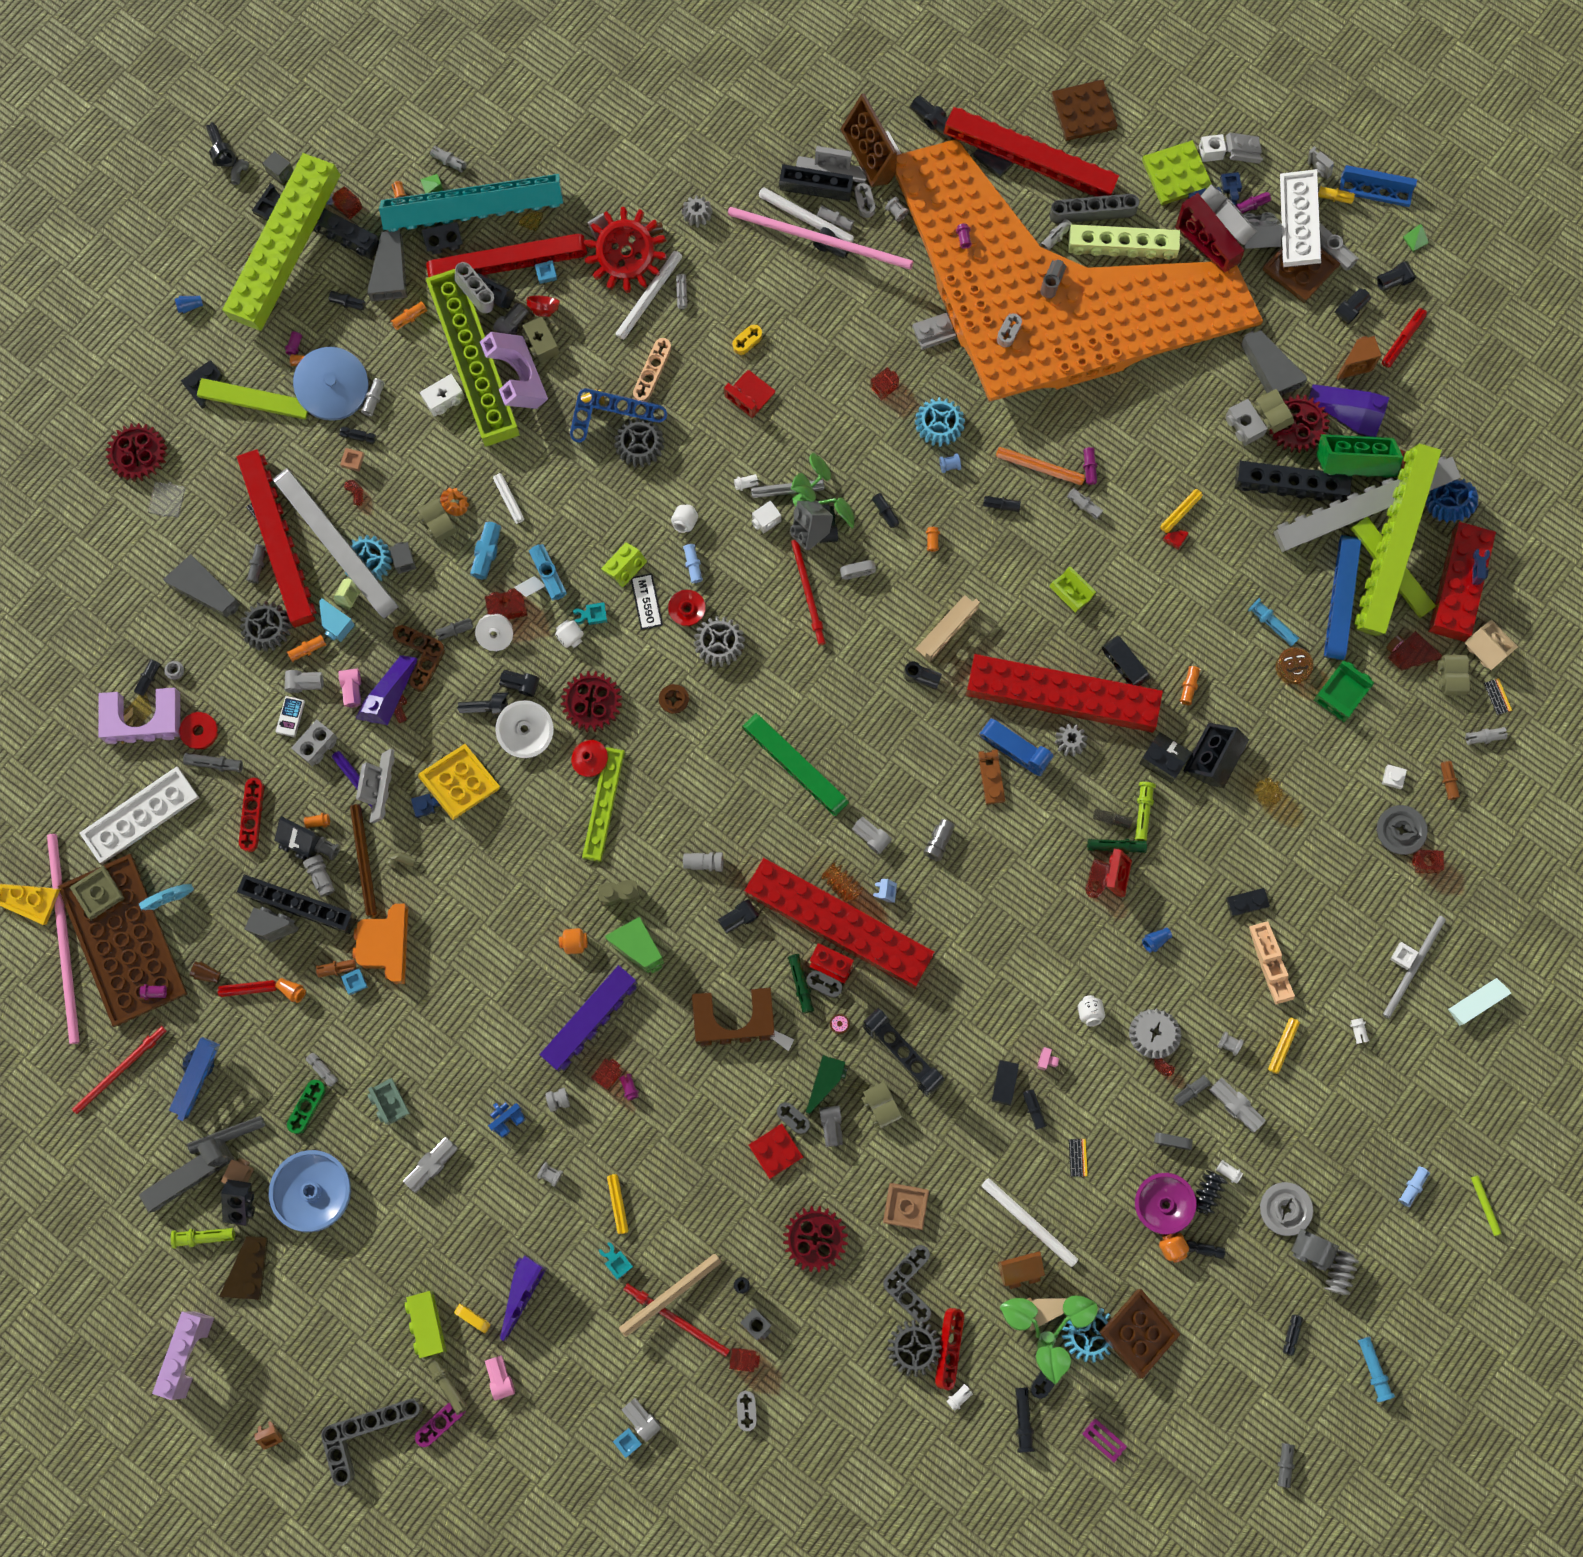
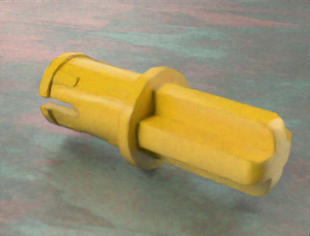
M1320 186L1318 198L1352 204L1355 194L1338 190V188L1332 189Z

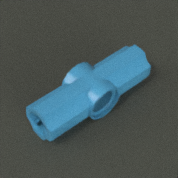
M485 522L481 539L477 541L475 546V559L470 574L477 579H487L491 562L494 561L497 554V542L501 526L494 522Z
M544 544L532 547L529 553L552 601L563 598L567 594ZM548 569L552 570V573L549 575L543 574Z

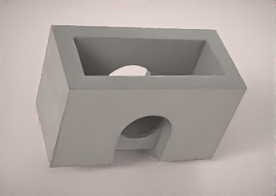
M1249 399L1229 408L1226 414V421L1229 426L1235 427L1236 437L1240 442L1242 441L1244 446L1264 436L1267 427ZM1241 422H1246L1248 425L1243 426Z

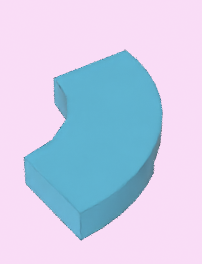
M192 884L175 886L139 903L141 910H155L171 901L181 900L191 893L194 888Z

